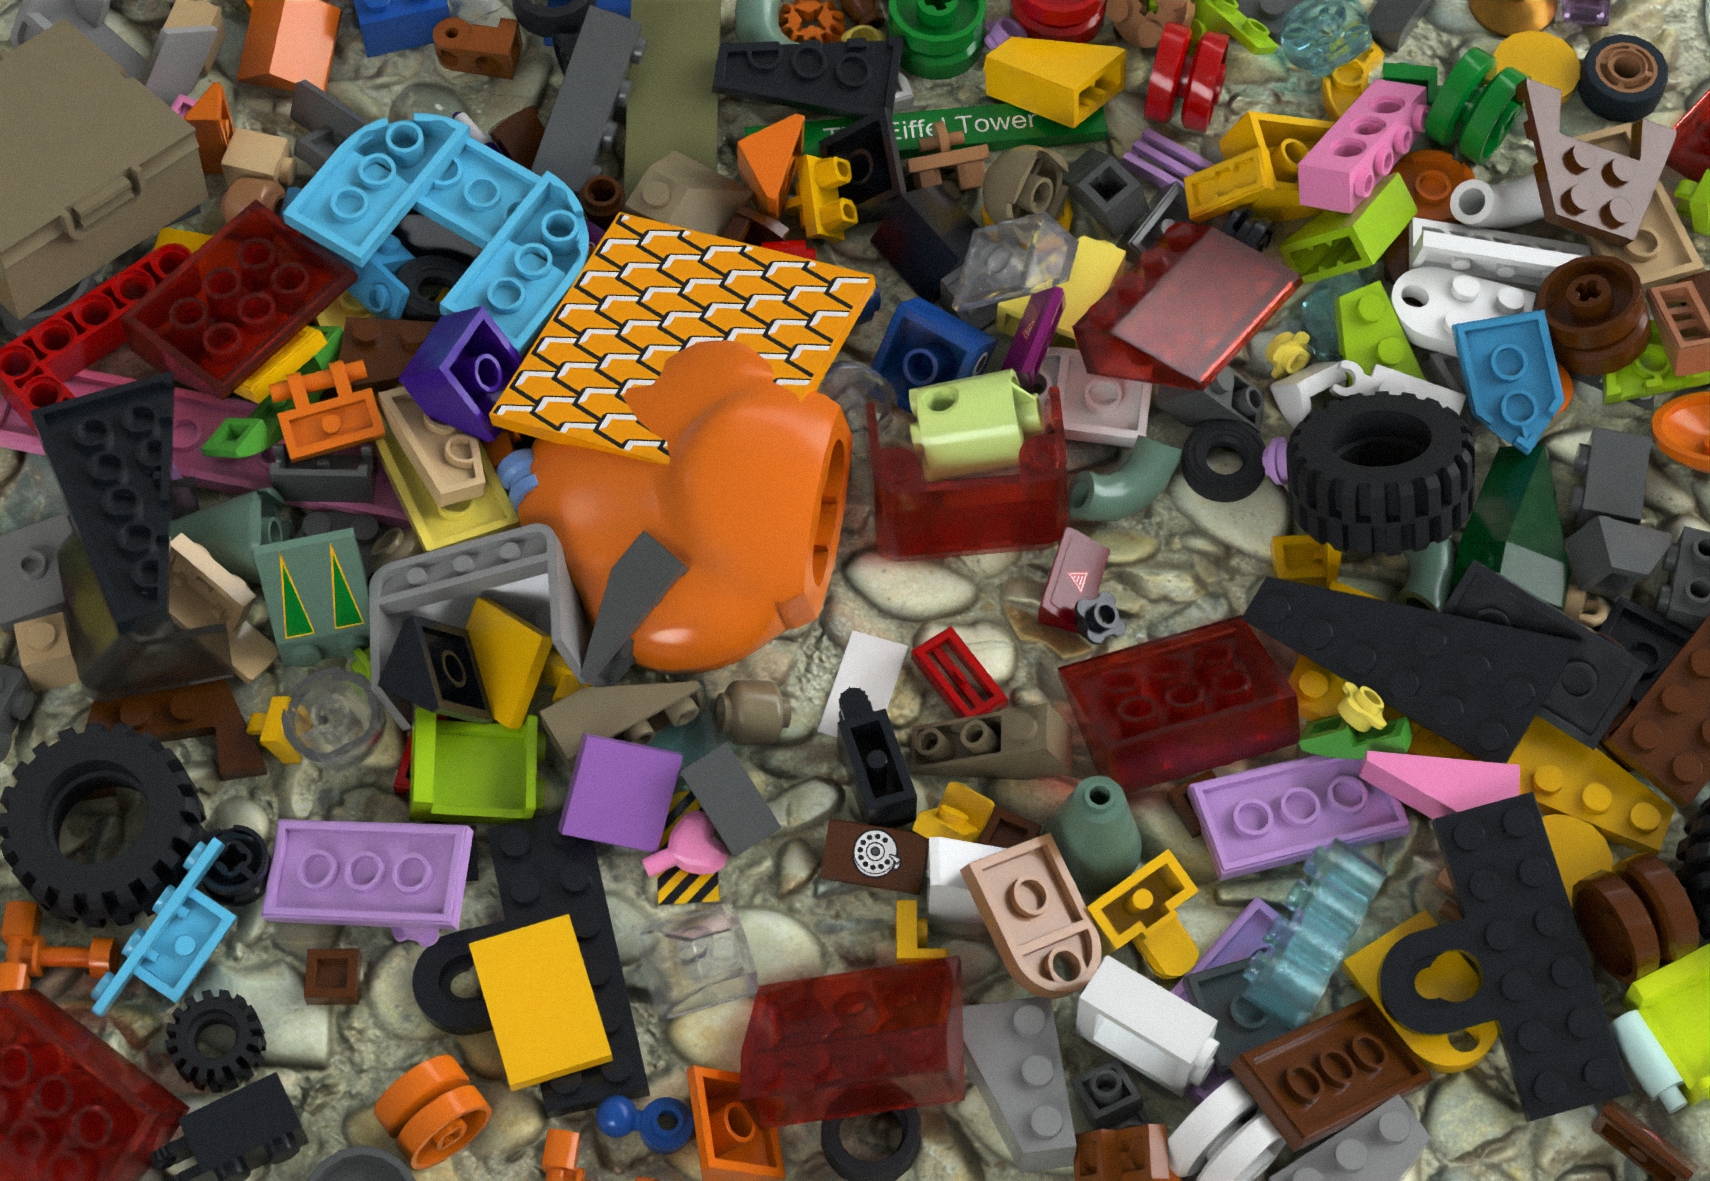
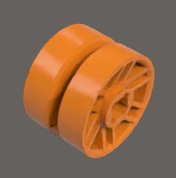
M446 1054L433 1057L403 1074L382 1094L374 1107V1116L389 1137L397 1139V1148L415 1170L435 1166L464 1148L484 1129L492 1115V1109L475 1086L469 1085V1077L451 1055Z

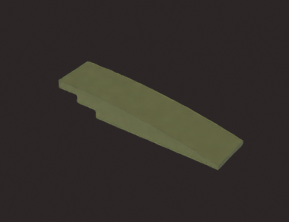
M631 0L630 19L642 23V37L648 39V43L641 64L636 65L632 63L628 74V80L632 81L633 85L627 101L625 203L648 167L674 150L718 173L720 94L713 93L712 86L718 49L721 44L722 0ZM625 203L623 207V213H626Z

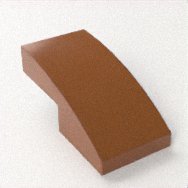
M1144 1124L1119 1130L1099 1129L1075 1134L1077 1144L1074 1158L1075 1181H1159L1170 1179L1166 1124Z

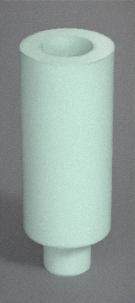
M1638 1010L1629 1011L1612 1021L1609 1026L1616 1047L1651 1101L1660 1099L1669 1114L1683 1108L1688 1102L1678 1088L1684 1083V1080Z

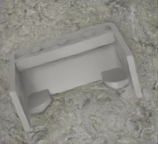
M23 0L11 31L13 49L65 18L122 66L126 71L127 80L135 77L169 107H171L179 94L187 96L194 89L219 31L213 25L161 28L147 61L104 23L109 10L110 0Z
M541 523L530 524L392 561L383 565L374 573L369 584L371 690L403 731L412 729V702L377 684L404 620L415 615L465 629L477 597L490 598L531 624L536 623V627L552 636L553 644L551 648L558 650L581 685L588 683L580 677L588 649L586 618L566 565L562 544L548 525Z

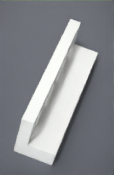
M1413 217L1409 224V270L1424 266L1442 267L1520 289L1539 292L1543 280L1558 266L1574 258L1591 255V246L1416 217Z

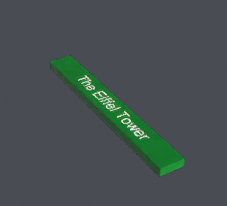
M1009 103L896 113L892 115L900 160L936 154L935 149L920 152L918 139L933 136L932 124L938 121L944 122L947 133L960 130L964 133L965 144L950 146V151L983 144L988 145L989 151H998L1026 144L1041 147L1106 141L1108 134L1103 106L1074 129ZM841 118L805 122L804 151L802 156L808 154L821 158L818 142L859 120ZM770 125L744 127L745 137Z

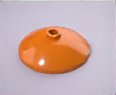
M1703 391L1677 397L1662 405L1652 418L1651 436L1656 446L1670 459L1685 467L1710 474V391Z

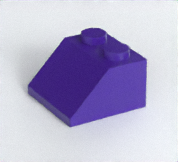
M481 305L441 316L398 380L427 416L486 442L496 440L503 428L492 426L489 413L520 367L523 359Z

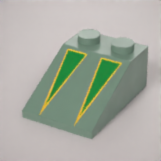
M353 527L253 547L276 645L284 667H310L316 665L321 660L340 656L354 658L353 650L359 647L363 651L370 646L369 584Z

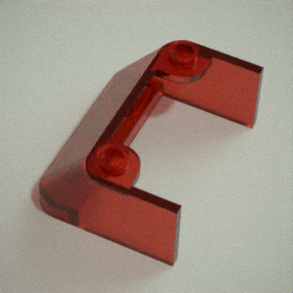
M1059 386L1049 387L1043 408L1045 434L1033 436L1021 446L1018 455L1019 474L923 482L921 464L913 452L902 447L880 448L875 402L865 403L863 430L875 544L881 555L891 561L904 562L1041 550L1057 545L1068 523L1067 450Z

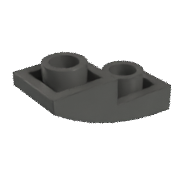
M1114 1059L1071 1080L1072 1088L1093 1130H1119L1144 1124H1153L1143 1109L1141 1094L1118 1059Z

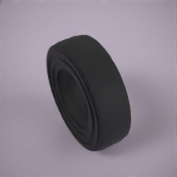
M438 255L422 256L407 262L400 269L396 277L410 291L402 317L413 321L438 322L441 316H443L440 314V302L425 299L419 294V288L428 284H438L452 289L468 267L455 259Z
M1232 419L1210 420L1197 426L1186 439L1181 455L1182 473L1192 490L1206 499L1226 503L1239 501L1251 495L1263 481L1265 467L1263 466L1262 458L1266 447L1260 435L1250 426ZM1216 447H1230L1239 453L1243 465L1235 473L1219 474L1208 466L1206 462L1207 453Z

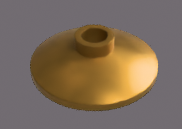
M1468 0L1470 11L1475 20L1489 32L1505 38L1512 34L1529 30L1542 32L1551 24L1557 10V0Z

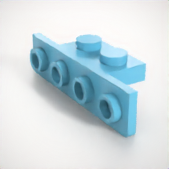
M213 837L208 845L200 841L189 854L182 866L189 871L178 888L171 884L167 886L152 908L158 914L147 931L139 927L121 951V954L126 956L127 959L117 974L114 975L107 971L92 991L90 997L97 1002L92 1007L91 1012L96 1016L102 1018L106 1016L134 975L175 1003L180 1001L238 918L196 889L226 845L215 837Z

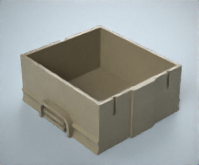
M65 18L8 53L4 49L0 51V304L18 320L26 317L209 199L198 151L200 146L195 136L196 129L135 77L127 80L125 69Z

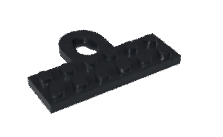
M1534 792L1435 818L1432 821L1433 829L1462 919L1411 933L1399 940L1388 950L1382 959L1377 976L1378 995L1386 1013L1403 1029L1417 1035L1431 1037L1495 1021L1526 1122L1630 1094L1631 1090ZM1446 952H1459L1474 961L1479 971L1480 981L1477 991L1471 998L1461 1002H1450L1441 997L1436 999L1422 997L1415 988L1416 975L1421 970L1431 967L1438 956Z
M562 812L486 829L505 921L461 930L440 937L434 945L427 947L420 955L412 978L413 992L419 1010L433 1026L454 1035H472L491 1031L493 1027L485 999L479 1000L475 997L460 998L452 993L451 990L453 979L458 974L469 971L474 965L469 943L569 914L613 1061L540 1083L547 1119L597 1108L604 1099L613 1095L625 1096L630 1100L650 1095L593 840L561 834L558 831Z

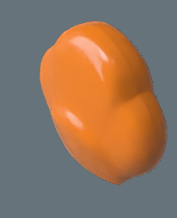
M728 340L696 343L669 357L664 364L659 378L652 385L627 388L623 399L637 420L656 436L667 441L670 455L669 465L656 464L579 446L557 444L536 438L530 448L533 449L534 460L530 465V473L536 475L539 485L524 495V500L518 505L519 526L541 523L552 528L562 544L570 577L592 629H594L611 569L643 530L689 568V571L684 576H680L662 598L663 600L650 612L630 636L635 641L633 653L631 654L636 659L633 664L658 673L674 675L701 674L735 664L756 652L785 631L796 629L818 618L834 567L841 533L851 462L852 433L839 404L828 396L819 393L818 390L810 392L800 402L796 394L773 382L771 365L746 344Z

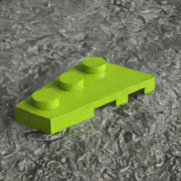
M1380 280L1342 295L1333 301L1339 355L1343 358V361L1349 360L1357 363L1362 368L1364 374L1369 376L1373 366L1379 364L1425 380ZM1345 372L1347 376L1345 388L1352 385V377L1349 373Z
M1650 320L1652 336L1646 350L1632 364L1614 373L1602 375L1603 405L1710 384V371L1680 377L1676 376L1669 363L1655 320Z

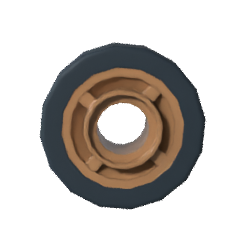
M1623 34L1604 37L1591 46L1584 58L1580 70L1578 92L1583 103L1600 117L1609 121L1624 123L1641 120L1654 112L1662 98L1668 82V65L1663 54L1652 43L1644 39Z

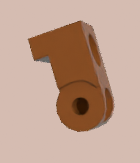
M451 17L443 19L435 25L432 37L438 61L444 68L452 71L513 80L523 46L518 20L500 18L498 27L476 24L469 25L463 19Z

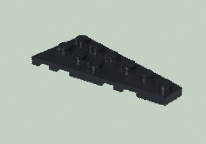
M173 370L30 410L34 428L119 636L169 621L175 392Z
M1266 576L1241 618L1244 622L1339 678L1355 684L1358 689L1362 686L1372 689L1381 697L1385 705L1404 716H1408L1409 719L1484 762L1505 764L1512 757L1580 644V641Z

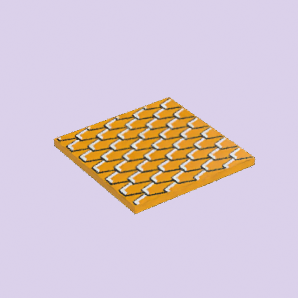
M619 212L489 413L492 426L557 444L579 446L656 464L669 465L670 455L667 441L655 435L638 421L623 399L627 388L652 385L659 378L666 360L687 347L704 341L728 340L746 344L763 357L772 367L773 382L796 394L801 403L807 394L818 389L876 288L875 277L872 274Z

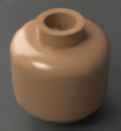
M250 177L236 179L223 194L220 203L221 213L224 216L228 229L240 236L261 239L276 237L282 231L277 224V219L286 191L278 182Z

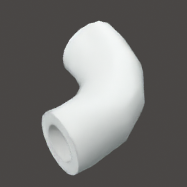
M1535 173L1501 184H1487L1477 179L1467 180L1458 185L1451 195L1450 208L1455 219L1470 227L1490 230L1509 229L1545 218Z

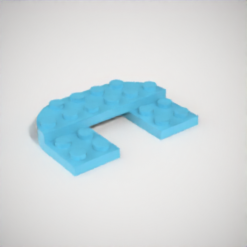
M413 113L414 119L392 123H388L387 117L365 125L354 132L336 149L283 212L284 223L363 268L410 209L416 210L483 249L440 302V314L445 316L482 305L522 357L543 331L589 259V233L584 219L583 208L575 194L563 181L548 170L540 177L470 137V126L449 117L429 113Z

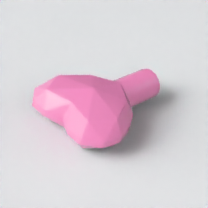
M697 810L685 814L672 830L668 847L641 859L649 878L674 866L688 873L699 875L714 874L724 868L728 852L724 844L714 837L715 827L705 812Z

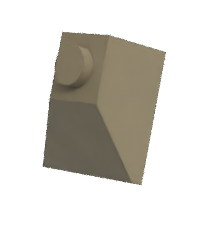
M674 150L648 167L625 203V210L627 214L721 237L732 219L737 206L740 204L747 207L754 197V191Z

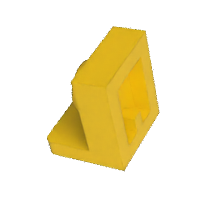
M950 782L937 808L919 812L912 831L927 839L929 837H943L977 843L995 804L989 798L959 782Z
M896 900V977H907L909 981L916 983H928L937 980L938 977H946L948 974L949 950L927 948V918H917V900Z

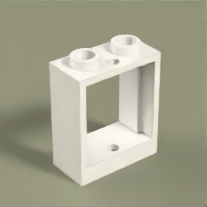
M1106 955L1079 997L1074 1033L1182 1098L1191 1083L1198 1087L1203 1084L1215 1063L1213 1056L1220 1044L1213 1039L1218 1020L1109 955Z

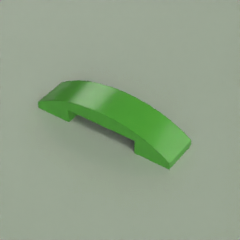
M310 326L320 330L328 344L313 355L296 372L300 371L301 376L325 370L329 368L328 363L338 360L344 334L340 326ZM324 390L307 394L309 403H316ZM270 394L248 418L227 417L200 448L201 452L206 457L243 458L272 447L284 438L277 413L295 409L293 400L288 399L273 404Z

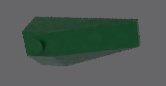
M1535 445L1528 456L1514 446L1498 448L1459 543L1451 583L1454 590L1472 561L1477 559L1564 612L1572 570L1569 556L1565 550L1562 520L1558 514L1555 499L1556 490L1549 454L1545 445Z

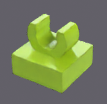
M1707 169L1699 184L1692 180H1681L1674 191V197L1682 198L1676 208V212L1685 217H1691L1693 232L1710 236V169Z

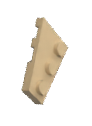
M404 386L378 393L377 407L439 508L483 496L486 482L479 443L475 436L427 416Z

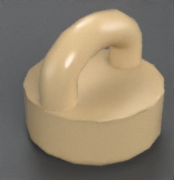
M1571 584L1568 587L1564 613L1587 627L1601 625L1607 619V608L1601 602L1589 599V592L1578 590L1577 585ZM1585 610L1594 612L1595 614L1587 615L1584 613Z

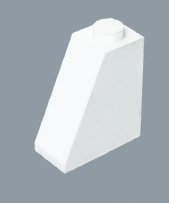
M929 837L926 874L927 924H985L961 875L960 869L968 863L1007 848L943 837Z

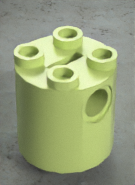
M1013 369L909 389L911 410L914 417H918V422L910 424L911 439L916 452H925V455H922V466L927 483L1031 463L1032 449L1041 432L1045 430L1043 411L1038 394H1029L1021 389L1018 377Z

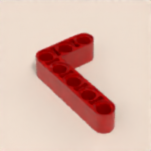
M176 243L166 244L157 248L0 349V391L4 399L35 433L36 430L32 422L30 410L41 408L45 404H55L76 398L63 384L65 381L196 296L199 287L191 251L184 245Z

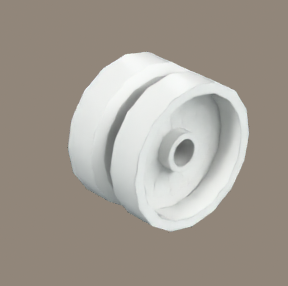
M1234 1076L1200 1103L1168 1139L1169 1169L1177 1177L1181 1178L1192 1176L1201 1170L1196 1181H1257L1288 1143L1263 1111L1254 1116L1259 1105L1237 1076Z

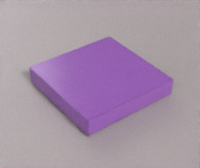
M583 732L558 831L563 835L657 853L683 756L679 752Z

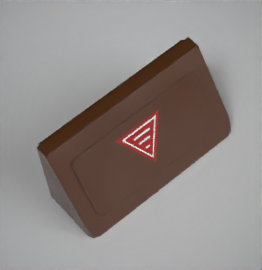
M1611 1100L1604 1106L1591 1126L1592 1131L1656 1181H1689L1699 1168L1695 1162L1614 1100Z

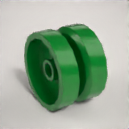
M888 0V37L904 36L900 67L913 76L928 80L951 79L967 72L979 60L984 47L986 0Z
M1472 47L1455 65L1442 85L1426 118L1424 126L1426 132L1424 134L1442 145H1449L1459 138V154L1478 165L1484 164L1502 144L1525 104L1524 101L1518 102L1516 85L1524 79H1532V77L1514 67H1507L1496 75V57L1478 47Z

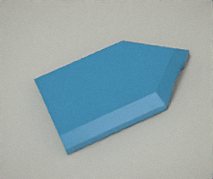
M1545 310L1453 324L1451 327L1471 417L1528 456L1551 419L1565 401Z

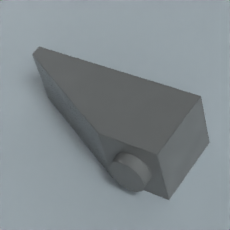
M644 530L613 566L609 575L580 673V677L594 687L615 686L636 661L634 655H631L635 641L630 636L650 612L663 600L662 598L680 576H684L689 571L685 564Z

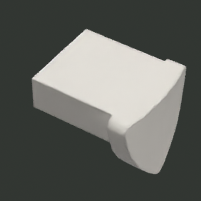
M1341 361L1316 362L1269 385L1283 417L1293 430L1311 412V396L1347 379L1345 371L1337 369Z

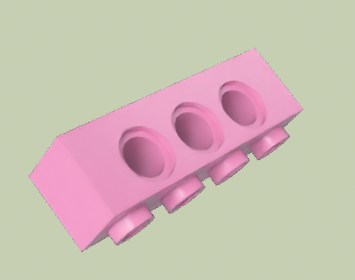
M1375 79L1298 163L1300 205L1351 214L1365 198L1370 196L1373 188L1379 181L1390 173L1394 164L1403 154L1409 151L1411 145L1422 132H1426L1424 126L1431 109L1427 105L1426 87Z

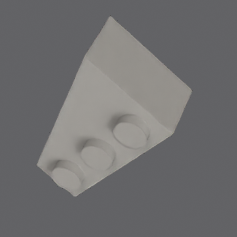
M1033 997L947 1008L945 1032L951 1043L956 1046L967 1067V1073L973 1085L977 1086L990 1110V1117L1020 1173L1073 1166L1077 1144L1052 1000L1043 997Z
M1397 1094L1269 1177L1268 1181H1403L1422 1156L1431 1136L1400 1095Z

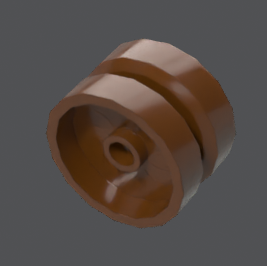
M1595 254L1578 257L1558 266L1543 280L1537 294L1538 310H1545L1555 359L1566 370L1574 374L1587 376L1610 374L1632 364L1646 350L1652 336L1647 305L1644 302V292L1640 277L1630 264L1614 256Z
M1640 850L1618 861L1612 866V872L1601 869L1573 885L1572 903L1582 935L1604 969L1619 982L1630 985L1656 971L1659 967V962L1668 965L1698 949L1700 939L1698 922L1689 897L1678 878L1653 853Z

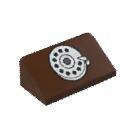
M830 819L820 879L920 895L928 856L929 839L916 832Z

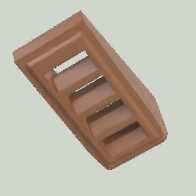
M1692 280L1647 288L1646 298L1675 375L1680 377L1710 371V315ZM1686 302L1687 304L1685 306L1667 308V305H1673Z

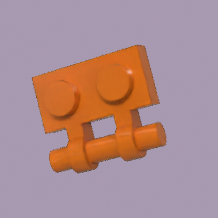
M363 359L344 364L343 360L328 363V369L301 376L299 371L286 375L287 380L268 385L273 404L292 399L295 409L277 413L291 464L386 437L372 387L357 392H352L350 382L368 378ZM335 387L338 397L313 404L309 403L307 394Z

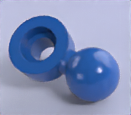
M613 1095L604 1099L596 1111L597 1126L605 1135L612 1138H620L632 1131H639L643 1143L650 1150L659 1154H672L681 1150L688 1143L693 1130L691 1111L682 1101L672 1097L658 1098L649 1103L643 1111L638 1110L627 1097ZM661 1116H671L676 1121L677 1126L672 1130H664L659 1126L657 1120Z

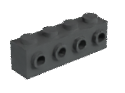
M589 5L531 169L533 173L540 177L548 170L563 181L578 200L580 191L585 183L592 177L602 174L603 167L596 164L602 148L610 150L618 128V124L612 122L617 105L625 108L633 85L632 81L627 80L632 63L636 65L641 64L648 43V39L642 37L641 22L593 5Z

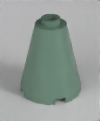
M269 487L259 488L171 520V541L182 532L193 543L202 545L210 553L211 557L230 574L240 577L245 582L261 584L253 547L291 540L293 535L290 521H281L278 507H286L284 500L276 489Z
M1092 776L1081 781L1050 816L1043 828L1042 835L1051 833L1080 894L1101 895L1107 893L1131 876L1140 862L1142 843L1137 825L1122 788L1117 782L1108 777Z

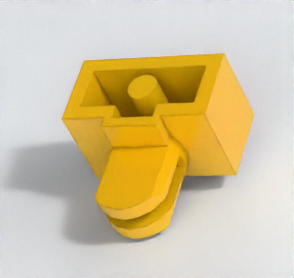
M1169 849L1086 907L1098 930L1101 950L1105 957L1131 940L1155 975L1163 980L1176 979L1188 973L1196 965L1199 957L1196 943L1178 920V913L1175 910L1177 906L1199 890Z

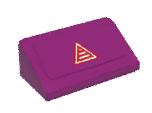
M1054 286L1036 290L1029 299L1000 370L1013 369L1021 385L1031 388V385L1033 386L1066 307L1063 288Z

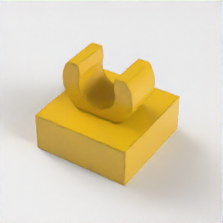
M272 696L267 714L252 713L246 732L249 735H261L258 744L266 747L283 764H301L313 719L289 696Z

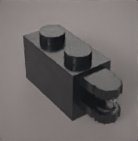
M849 686L847 690L840 693L839 698L840 711L839 722H837V748L864 824L894 828L916 821L917 794L886 708L873 711L865 691H862L861 687L850 688Z
M274 1072L179 1118L178 1121L184 1136L154 1150L153 1153H150L151 1155L148 1160L152 1169L160 1171L188 1158L195 1157L196 1165L179 1172L166 1181H245L251 1175L250 1171L269 1162L271 1164H279L293 1158L300 1151V1147L308 1144L309 1141L277 1072Z

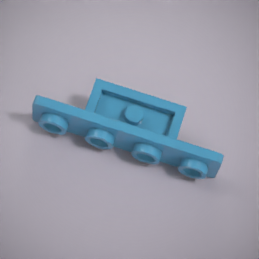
M297 186L289 187L277 219L278 226L377 319L400 320L410 291L395 276L398 275L400 269L407 262L416 257L401 244L396 236L390 234L363 268L357 266L284 223L283 212L302 191Z

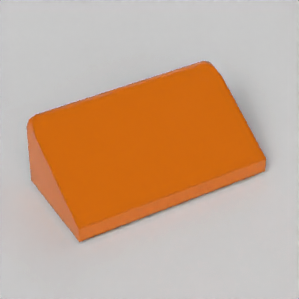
M213 82L184 117L196 129L195 136L200 146L198 151L203 174H223L221 161L235 131L223 86H221L220 82Z

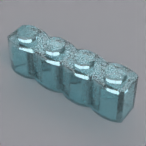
M1337 837L1334 838L1326 849L1318 844L1311 852L1302 867V870L1308 874L1305 882L1298 879L1282 905L1289 909L1286 916L1283 917L1279 914L1262 939L1269 944L1266 952L1263 953L1259 950L1242 974V977L1249 981L1242 997L1291 1030L1299 1028L1314 1011L1387 874L1385 869Z

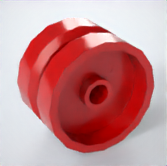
M1010 0L1009 14L1011 19L1018 22L1025 29L1028 38L1086 44L1096 37L1104 25L1107 0Z
M1168 21L1161 36L1151 74L1144 119L1167 124L1175 114L1179 98H1183L1181 112L1183 128L1206 133L1214 107L1219 103L1227 70L1225 62L1230 35L1207 30L1200 37L1195 56H1190L1193 40L1191 27Z

